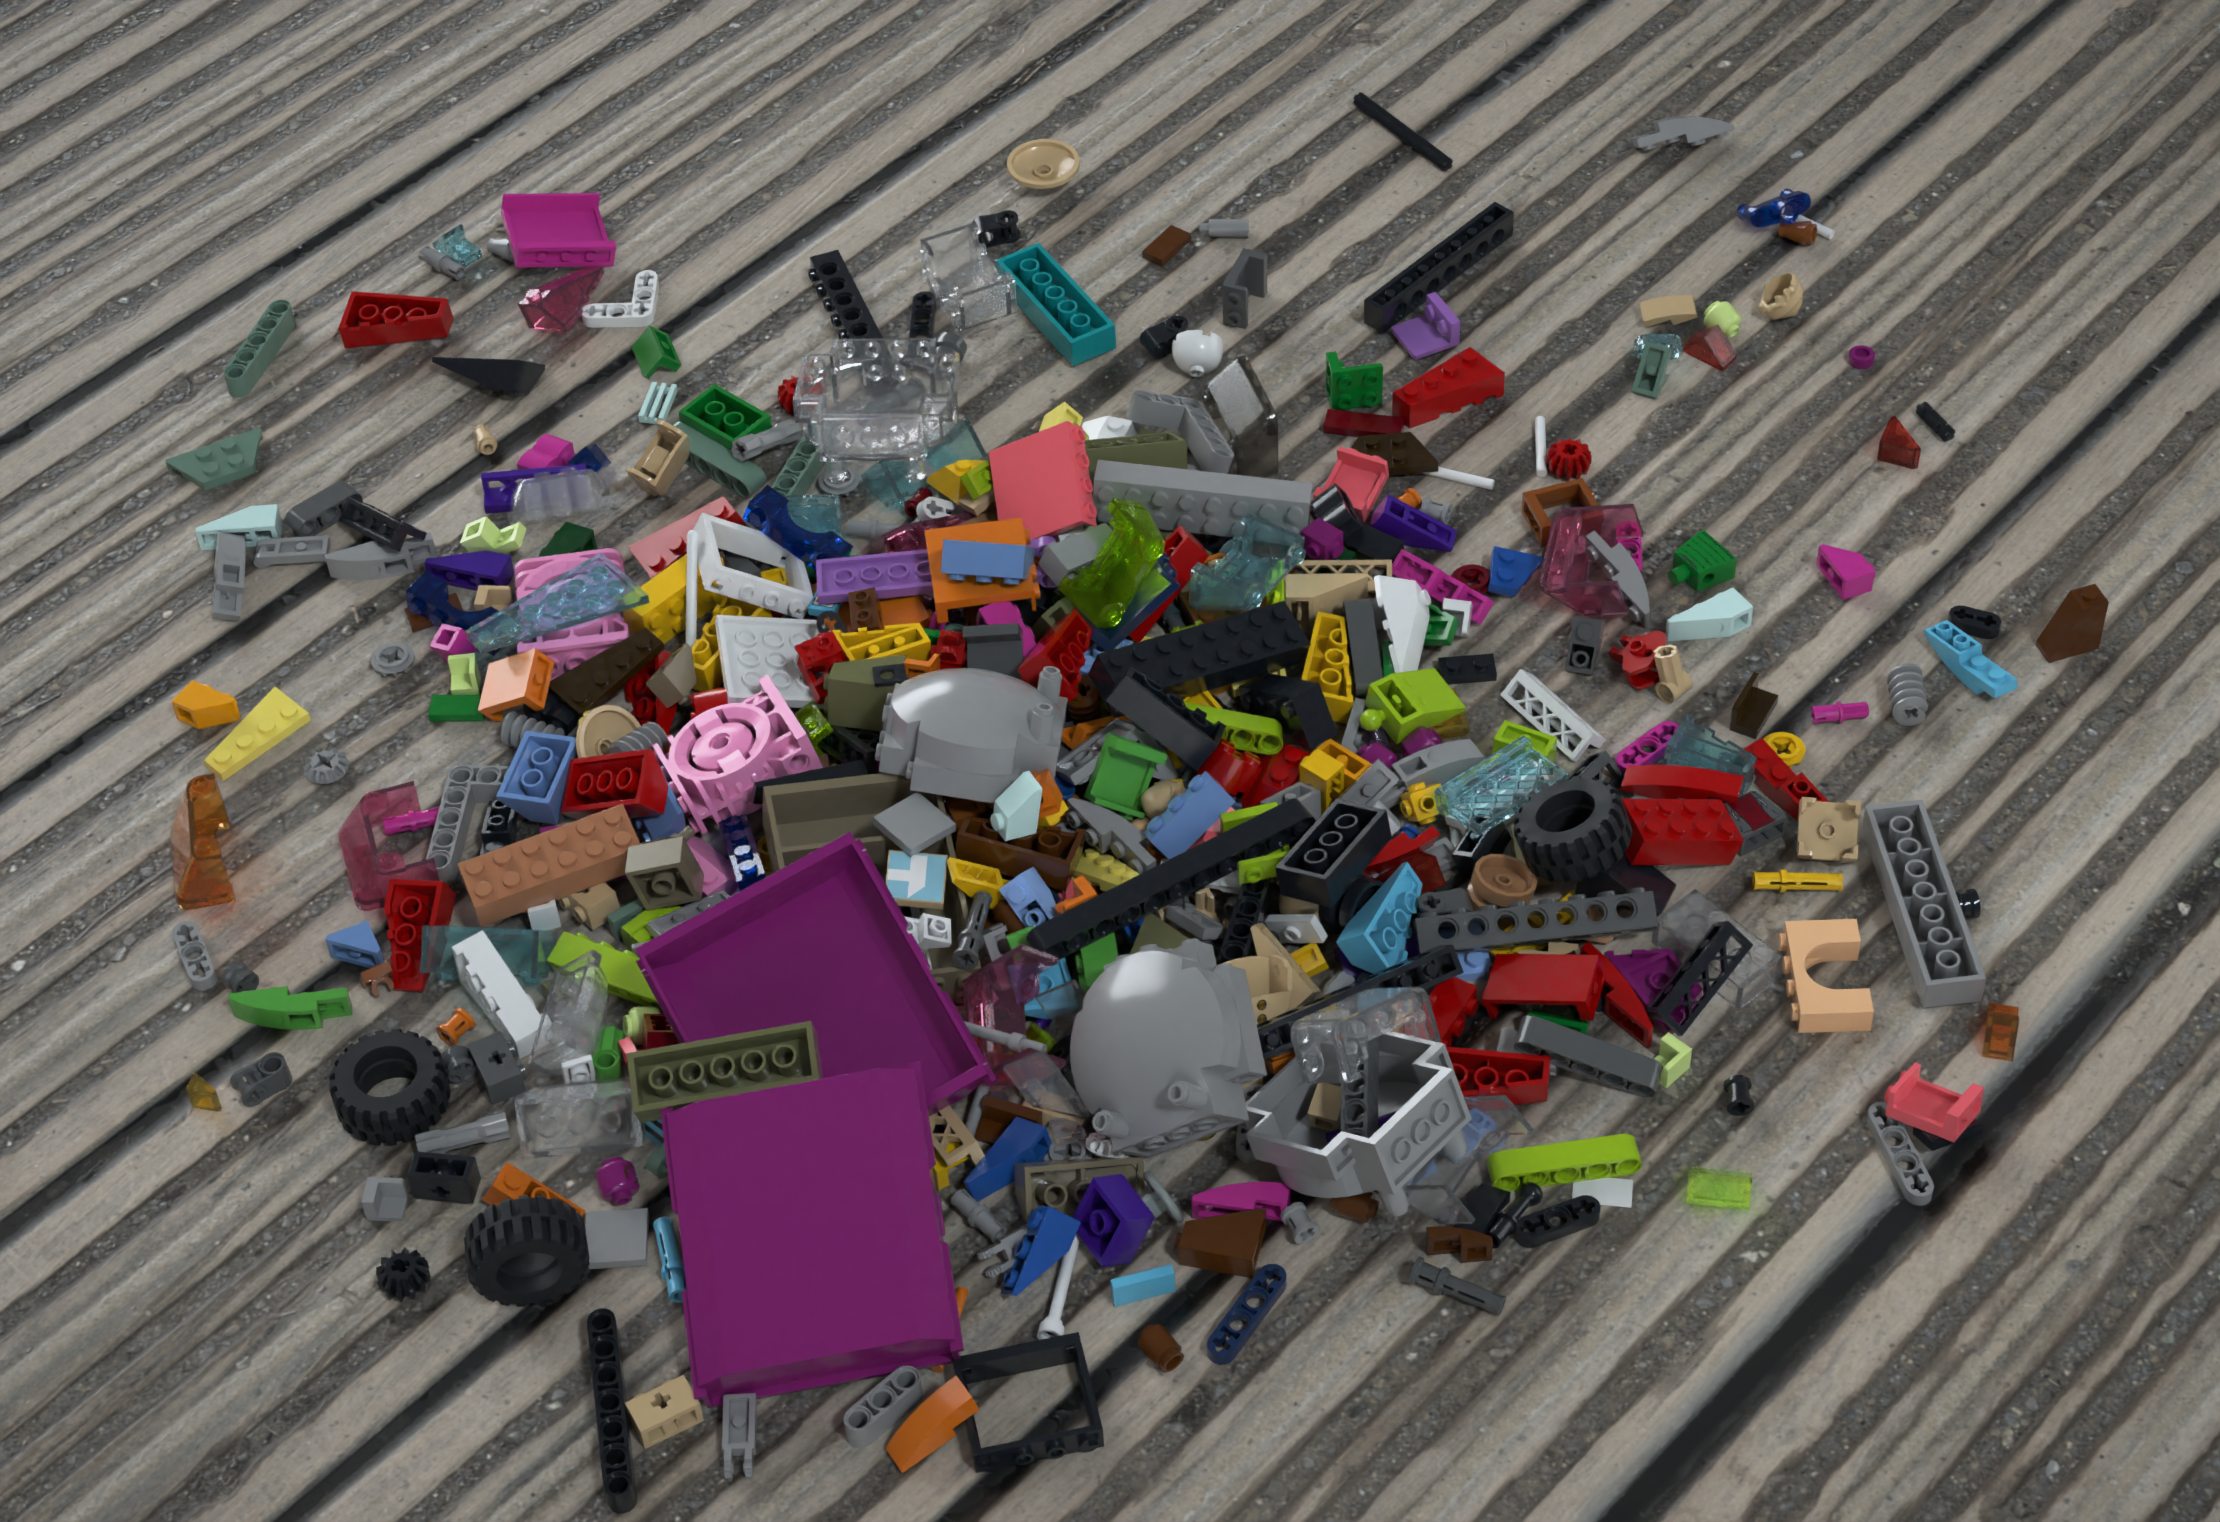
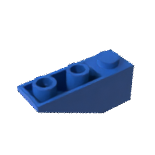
M1016 1116L1012 1123L1005 1128L995 1144L986 1152L985 1157L968 1174L964 1181L968 1193L979 1202L1015 1181L1014 1163L1043 1161L1052 1144L1046 1127Z
M1037 1206L1027 1220L1028 1230L1025 1237L1016 1246V1258L1013 1266L1006 1271L1003 1277L1002 1284L1004 1287L1001 1294L1017 1296L1070 1250L1081 1222L1050 1206Z

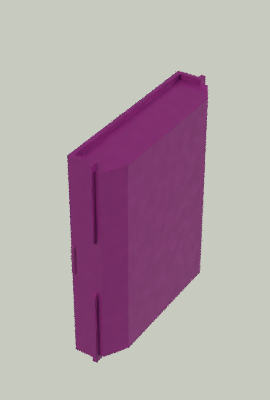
M851 832L842 835L635 948L640 957L636 963L680 1044L812 1021L818 1036L823 1078L877 1068H908L909 1063L920 1062L929 1116L963 1099L983 1082L987 1087L997 1081L947 991L940 990L929 971L930 965L913 935L911 933L908 934L907 928L909 924L860 839L855 841Z
M920 1062L909 1063L908 1068H877L691 1103L677 1110H674L673 1107L660 1109L672 1211L679 1218L687 1286L682 1292L695 1400L702 1399L707 1408L722 1406L723 1395L756 1393L757 1399L890 1375L897 1368L906 1365L913 1366L918 1370L953 1363L952 1358L961 1359L960 1351H964L949 1246L943 1240L945 1227L940 1196L936 1193L933 1167L936 1165Z

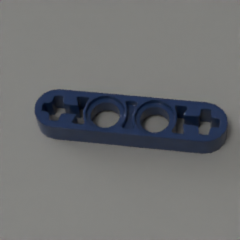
M1277 1264L1263 1266L1210 1335L1207 1341V1355L1213 1363L1225 1365L1234 1360L1287 1287L1286 1271L1283 1267ZM1274 1277L1278 1278V1281L1273 1280L1269 1284L1268 1291H1266L1265 1289L1267 1287V1279L1272 1280ZM1257 1297L1261 1298L1264 1304L1261 1307L1253 1308L1247 1304V1301ZM1242 1320L1247 1323V1327L1237 1331L1233 1330L1230 1324L1233 1321ZM1227 1336L1229 1338L1227 1341V1350L1221 1349L1220 1351H1216V1347L1221 1348L1226 1343Z

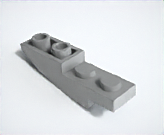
M1699 116L1669 117L1653 121L1655 131L1632 137L1634 147L1642 148L1643 151L1656 148V143L1665 141L1666 144L1679 141V136H1682L1684 143H1691V146L1705 143V138L1714 136V139L1728 136V131L1734 130V125L1721 120Z
M1594 530L1586 536L1585 552L1592 562L1596 561L1602 567L1605 576L1611 580L1610 593L1615 602L1618 604L1622 603L1626 607L1631 619L1635 622L1639 621L1646 629L1650 626L1649 597L1637 564L1621 543L1611 548Z
M222 532L217 533L212 618L239 622L245 580V536Z
M431 532L426 534L424 540L416 537L405 539L400 551L385 545L379 547L375 540L325 555L330 577L348 580L383 579L413 573L414 564L425 562L428 558L437 557Z
M1471 739L1445 742L1420 750L1392 764L1393 773L1399 778V781L1379 800L1389 809L1402 801L1400 794L1408 792V786L1419 782H1424L1425 785L1441 783L1442 786L1485 761V758Z
M1076 798L1067 800V822L1074 829L1086 830L1085 840L1090 846H1094L1101 854L1111 849L1115 857L1121 858L1131 869L1139 874L1156 867L1157 860L1147 851L1148 838L1136 826L1099 805Z

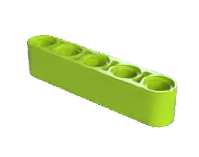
M1184 702L1190 710L1195 711L1199 708L1207 713L1206 720L1214 725L1217 721L1226 725L1222 738L1235 744V749L1274 755L1280 752L1283 747L1282 726L1279 721L1273 718Z
M1617 1134L1502 1150L1490 1154L1486 1160L1492 1186L1509 1192L1518 1191L1527 1182H1534L1540 1187L1631 1175L1638 1172L1642 1167L1635 1137L1630 1134Z

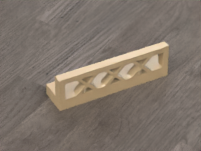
M1283 560L1285 598L1288 568H1301L1306 574H1315L1320 568H1328L1333 574L1343 573L1347 568H1355L1360 573H1368V598L1371 599L1376 598L1374 579L1369 573L1375 567H1386V576L1392 577V560Z
M950 1105L929 1116L933 1147L948 1167L966 1155L969 1156L976 1166L985 1157L977 1140ZM936 1124H944L946 1126L944 1134L933 1133ZM949 1142H958L961 1145L949 1154L946 1152Z

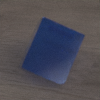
M594 443L585 446L567 463L569 465L586 464L588 477L591 479L602 468L608 467L611 461Z

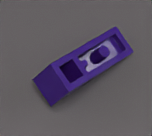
M1389 494L1372 513L1369 525L1403 541L1404 545L1447 552L1452 551L1457 530Z
M487 550L428 558L424 562L430 582L475 591L478 590L479 585L508 586L514 576L511 555Z

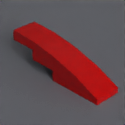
M1634 765L1627 766L1620 790L1653 799H1678V797L1684 799H1708V797L1736 804L1744 776L1689 766Z
M1431 826L1411 840L1405 832H1402L1384 846L1361 874L1366 877L1380 873L1414 858L1432 847L1440 833L1434 826Z
M1590 942L1586 943L1580 948V955H1599L1606 972L1601 991V998L1605 1001L1604 1014L1648 1049L1652 1044L1653 1025L1643 1004L1628 981L1611 961Z

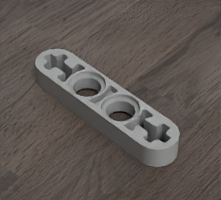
M1876 1102L1872 1104L1868 1110L1867 1125L1905 1199L1916 1206L1928 1204L1932 1199L1934 1184L1903 1123L1885 1116L1887 1103ZM1882 1118H1887L1885 1128V1123L1883 1122ZM1897 1137L1902 1141V1144L1892 1146L1885 1139ZM1909 1161L1915 1167L1911 1170H1904L1899 1167L1898 1163ZM1914 1179H1916V1185H1917L1918 1189H1914V1190H1913V1188H1914Z

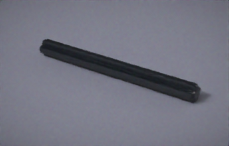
M1363 92L1354 95V105L1441 170L1447 171L1452 168L1453 160L1410 127Z

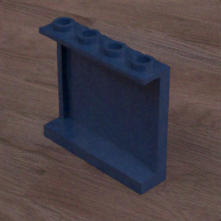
M1136 519L1133 523L1139 536L1088 585L1083 587L1076 580L1066 584L1078 612L1093 629L1091 639L1106 652L1117 647L1181 587L1176 578L1178 572L1169 564L1171 559L1163 551L1164 546L1156 538L1157 533L1149 524L1146 523L1143 526Z

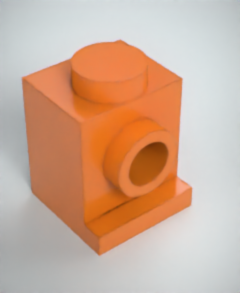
M1049 769L1040 772L1032 771L1031 774L1043 788L1038 819L1059 813L1063 796Z

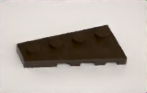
M645 627L551 680L549 690L581 718L585 711L599 707L666 648L664 643Z

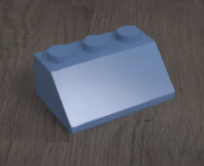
M943 539L941 573L949 574L948 579L965 581V575L976 576L977 582L992 583V578L995 577L1003 578L1004 584L1019 585L1020 579L1028 580L1035 548L1026 545Z
M525 731L496 795L497 800L530 821L557 825L561 816L570 760L578 758L576 737Z
M1206 771L1202 775L1195 776L1188 784L1189 788L1181 796H1175L1169 802L1168 809L1161 816L1154 817L1143 832L1169 860L1184 853L1220 818L1221 813H1225L1236 802L1222 785Z
M669 784L664 814L632 818L636 829L641 828L643 831V842L668 837L674 833L678 834L686 827L684 812Z

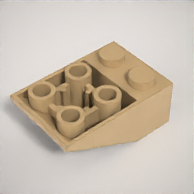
M1368 573L1286 574V604L1306 636H1312L1318 611L1342 616L1343 601L1368 599Z

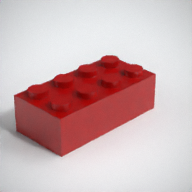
M1622 799L1632 827L1630 844L1627 850L1624 851L1631 865H1730L1744 842L1721 799Z

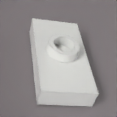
M1315 914L1269 915L1265 920L1267 927L1279 934L1281 943H1323L1328 936Z

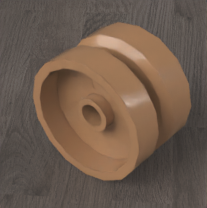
M1490 854L1481 857L1476 862L1466 891L1474 911H1479V907L1485 905H1497V909L1508 908L1509 903L1526 901V904L1529 905L1536 889L1537 878L1528 868L1527 864L1517 858L1504 854ZM1500 919L1497 922L1498 927H1509L1512 924L1508 919Z

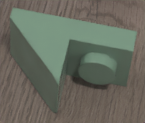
M1646 341L1633 384V392L1655 398L1658 397L1669 377L1665 373L1673 348Z

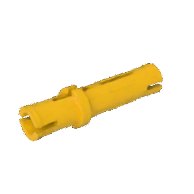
M1780 869L1779 872L1753 871L1752 888L1753 890H1779L1780 893H1786L1787 890L1842 891L1843 874L1839 872L1793 873L1787 872L1786 869Z

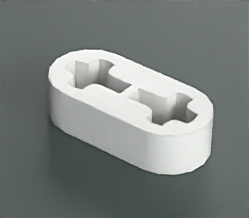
M936 497L924 499L916 508L917 515L921 521L939 527L956 526L963 523L966 519V512L960 505Z

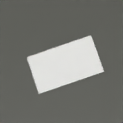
M1602 1178L1574 1182L1572 1199L1582 1195H1589L1596 1198L1600 1205L1631 1208L1633 1180Z

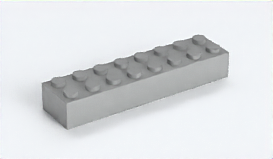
M1098 460L1094 476L1093 503L1097 510L1096 522L1135 526L1133 521L1136 519L1143 526L1147 523L1153 529L1174 531L1181 525L1189 533L1301 545V531L1309 524L1313 483Z
M1923 800L1865 806L1862 832L1922 1008L1982 1001L1986 976Z

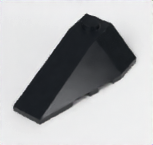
M432 357L433 363L493 390L503 391V396L519 397V392L529 393L545 371L544 364L521 360Z
M862 759L754 782L751 800L753 804H763L764 786L869 775Z

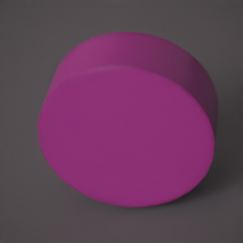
M1859 345L1850 349L1848 362L1852 367L1868 369L1873 366L1875 352L1870 347Z

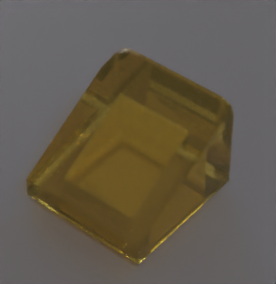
M193 1073L186 1087L192 1107L221 1112L222 1106L216 1090L197 1073Z

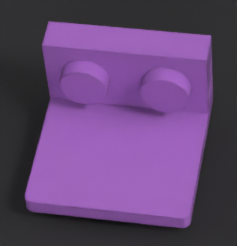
M1436 292L1427 295L1424 308L1425 315L1391 327L1393 335L1414 360L1460 344V320Z

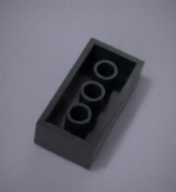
M1336 798L1275 867L1281 895L1332 908L1391 840L1392 835L1387 810Z

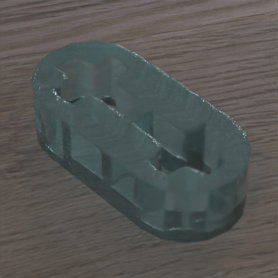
M1644 334L1638 336L1633 342L1634 354L1639 359L1642 357L1646 341L1667 347L1673 345L1670 360L1679 358L1683 353L1682 339L1675 334Z

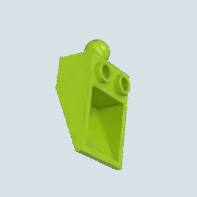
M1435 668L1392 673L1369 684L1365 702L1368 709L1361 714L1360 724L1367 731H1375L1382 725L1393 741L1398 744L1417 727H1433L1466 711V707Z

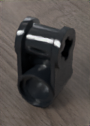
M1006 210L1000 213L976 217L972 222V230L977 245L982 248H989L1018 241L1021 234L1017 228V213Z
M1172 316L1157 325L1145 329L1140 336V343L1155 359H1162L1172 353L1173 339L1176 340L1177 334L1187 330L1188 321L1183 316Z

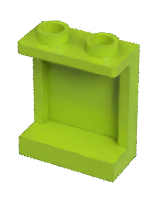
M1277 802L1221 813V834L1278 806ZM1289 845L1266 856L1239 861L1237 863L1238 870L1234 871L1239 885L1277 877L1275 867L1290 851Z

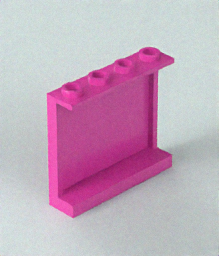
M503 194L501 216L516 268L614 266L616 244L615 241H609L598 208L600 194Z

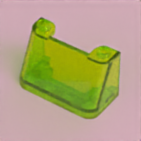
M1112 499L1106 510L1114 517L1108 521L1114 529L1090 568L1080 567L1078 570L1079 576L1072 580L1064 577L1058 586V589L1096 627H1114L1121 621L1122 615L1154 564L1164 552L1165 540L1150 512L1137 502Z

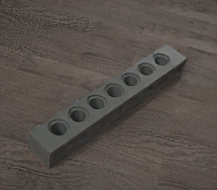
M1643 887L1628 889L1627 894L1615 895V891H1604L1598 893L1597 897L1586 898L1584 894L1572 895L1568 897V901L1556 902V898H1544L1538 900V904L1527 905L1526 901L1509 903L1508 908L1497 909V905H1485L1479 907V911L1467 912V908L1450 910L1448 915L1438 916V912L1421 913L1420 918H1415L1414 921L1418 954L1439 945H1453L1456 953L1462 954L1548 944V942H1565L1655 931L1658 927L1653 891L1645 892ZM1619 905L1628 906L1631 910V916L1629 918L1620 917L1616 912V907ZM1595 908L1601 912L1602 919L1596 922L1591 921L1587 917L1586 911ZM1560 912L1569 913L1572 917V923L1569 925L1561 924L1557 920V914ZM1531 915L1539 916L1543 921V926L1532 928L1529 926L1527 918ZM1500 919H1508L1513 924V930L1504 932L1499 929L1497 922ZM1472 922H1478L1483 926L1484 932L1481 935H1473L1469 932L1468 925ZM1444 925L1450 926L1454 930V936L1449 939L1442 938L1438 933V929Z

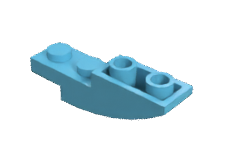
M1948 620L1924 630L1926 638L1941 660L1975 694L1978 695L1985 691L1995 699L2017 689V678L1982 654V644Z

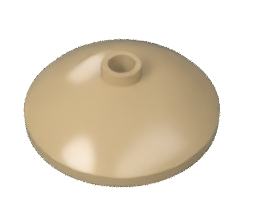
M1037 139L1023 143L1016 147L1007 159V170L1010 177L1027 188L1038 190L1053 189L1064 185L1077 174L1080 167L1079 155L1076 150L1065 142L1053 139Z
M603 705L590 710L583 717L577 729L576 749L578 758L608 754L609 746L613 742L641 727V725L631 713L619 706Z

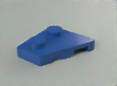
M1494 546L1491 552L1488 591L1515 597L1521 590L1522 585L1527 584L1532 574L1541 568L1543 557Z

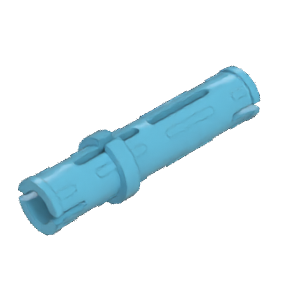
M661 1217L653 1223L663 1266L661 1274L662 1278L667 1282L669 1300L679 1303L683 1302L682 1292L687 1288L684 1263L680 1259L673 1220L669 1219V1217Z

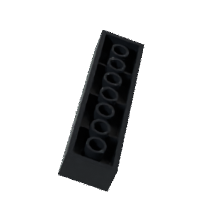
M1285 601L1097 654L1088 674L1114 718L1124 716V714L1120 715L1113 711L1106 699L1131 666L1161 684L1163 693H1175L1181 698H1185L1299 664L1311 643Z

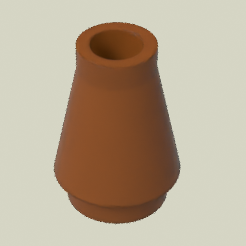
M1811 221L1781 222L1778 236L1807 246L1808 244H1814L1816 240L1817 225L1812 224Z

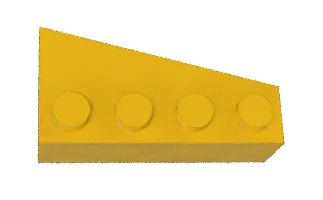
M722 595L723 601L714 608L712 620L704 625L702 637L696 639L691 648L697 680L692 689L698 691L715 689L724 682L715 627L716 616L731 615L773 618L770 609Z
M1318 611L1301 680L1319 683L1332 720L1347 724L1354 702L1351 693L1352 683L1349 674L1345 617Z

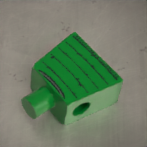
M1701 530L1676 549L1673 558V568L1668 572V579L1674 586L1685 581L1695 591H1701L1735 578L1737 558L1705 530Z

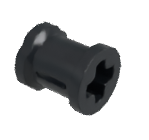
M1734 1075L1724 1081V1090L1728 1093L1729 1097L1726 1107L1731 1115L1744 1116L1754 1110V1101L1750 1098L1749 1094L1752 1086L1750 1078L1743 1075Z

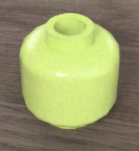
M1716 301L1705 310L1703 323L1717 339L1733 338L1740 331L1739 325L1742 317L1729 302Z
M657 1006L633 1007L629 1010L628 1015H624L623 1031L625 1038L630 1037L634 1045H642L644 1014H662Z

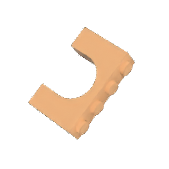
M1857 919L1785 921L1784 932L1778 935L1779 951H1784L1785 956L1782 957L1783 974H1788L1789 977L1786 980L1787 997H1792L1793 1003H1790L1791 1021H1796L1798 1033L1871 1031L1874 1009L1870 988H1826L1813 981L1806 972L1811 966L1821 962L1858 961L1861 939Z

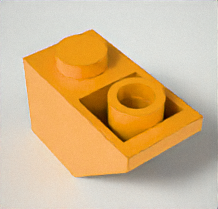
M194 680L171 701L177 720L197 729L231 723L241 718L237 701L233 696L223 694L207 684L203 685Z

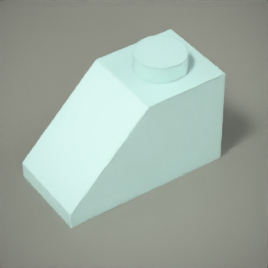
M1030 771L1023 772L995 800L991 824L1004 841L1036 834L1043 788Z

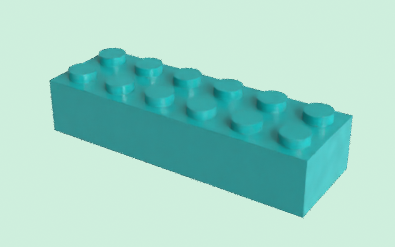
M1039 242L995 260L998 285L1072 366L1116 348L1115 324Z

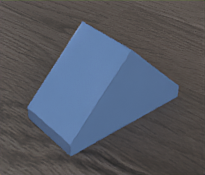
M368 921L329 934L325 939L330 957L333 959L367 968H372L384 962L380 947Z

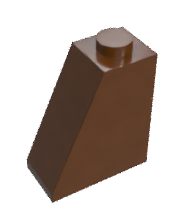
M2096 584L2071 590L2036 640L2037 648L2048 663L2099 649L2109 601Z
M1259 1208L1185 1221L1182 1233L1176 1234L1174 1251L1178 1252L1179 1265L1253 1278L1267 1228L1266 1209Z

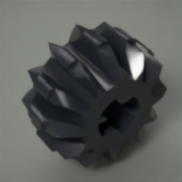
M404 1247L401 1253H396L392 1250L390 1258L381 1257V1266L376 1267L377 1284L379 1289L385 1292L389 1300L397 1297L402 1303L407 1296L415 1300L416 1292H425V1284L430 1282L431 1277L428 1270L429 1265L425 1257H421L417 1250L409 1253V1250Z

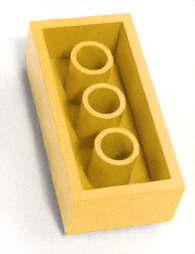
M687 554L621 601L624 622L628 624L630 636L646 627L665 644L686 629ZM720 556L722 566H724L723 558ZM699 565L697 570V620L723 601L721 594L704 589ZM715 580L711 584L713 586H719V584H716Z

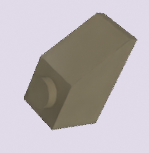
M688 643L672 653L646 682V685L666 708L675 703L681 705L690 698V690L697 683L692 650Z

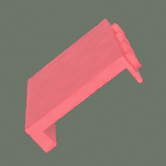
M1065 421L989 451L998 520L1022 517L1023 528H1029L1030 539L1054 536L1084 524L1087 526H1097V510L1093 503V484L1090 480L1089 458L1086 455L1085 448L1086 436L1082 427Z

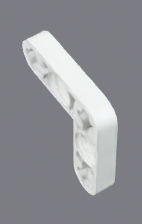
M644 270L636 275L632 303H593L585 305L581 310L583 324L591 328L644 327L650 325L655 318L659 291L656 272ZM642 297H651L647 300H640ZM618 313H622V314H623L622 316H619V317H613V316H612V315L618 314Z

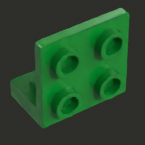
M1336 351L1327 352L1325 392L1330 408L1348 410L1381 405L1383 392L1382 364L1377 363L1345 368L1344 362L1339 361Z

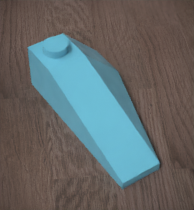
M1408 862L1402 863L1347 923L1336 941L1352 965L1373 974L1407 959L1408 952L1404 948L1406 939L1412 936L1413 929L1409 925L1412 914L1417 913L1418 900L1423 885Z

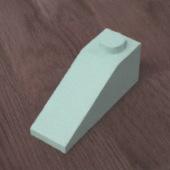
M278 504L247 507L199 526L195 532L201 550L216 549L218 532L245 536V547H256V543L260 539L281 538L283 522Z

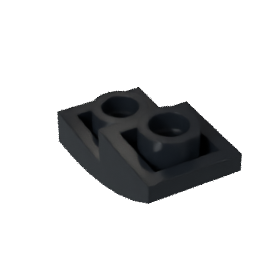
M1482 1183L1462 1208L1453 1227L1486 1234L1495 1223L1496 1215L1509 1204L1510 1192Z

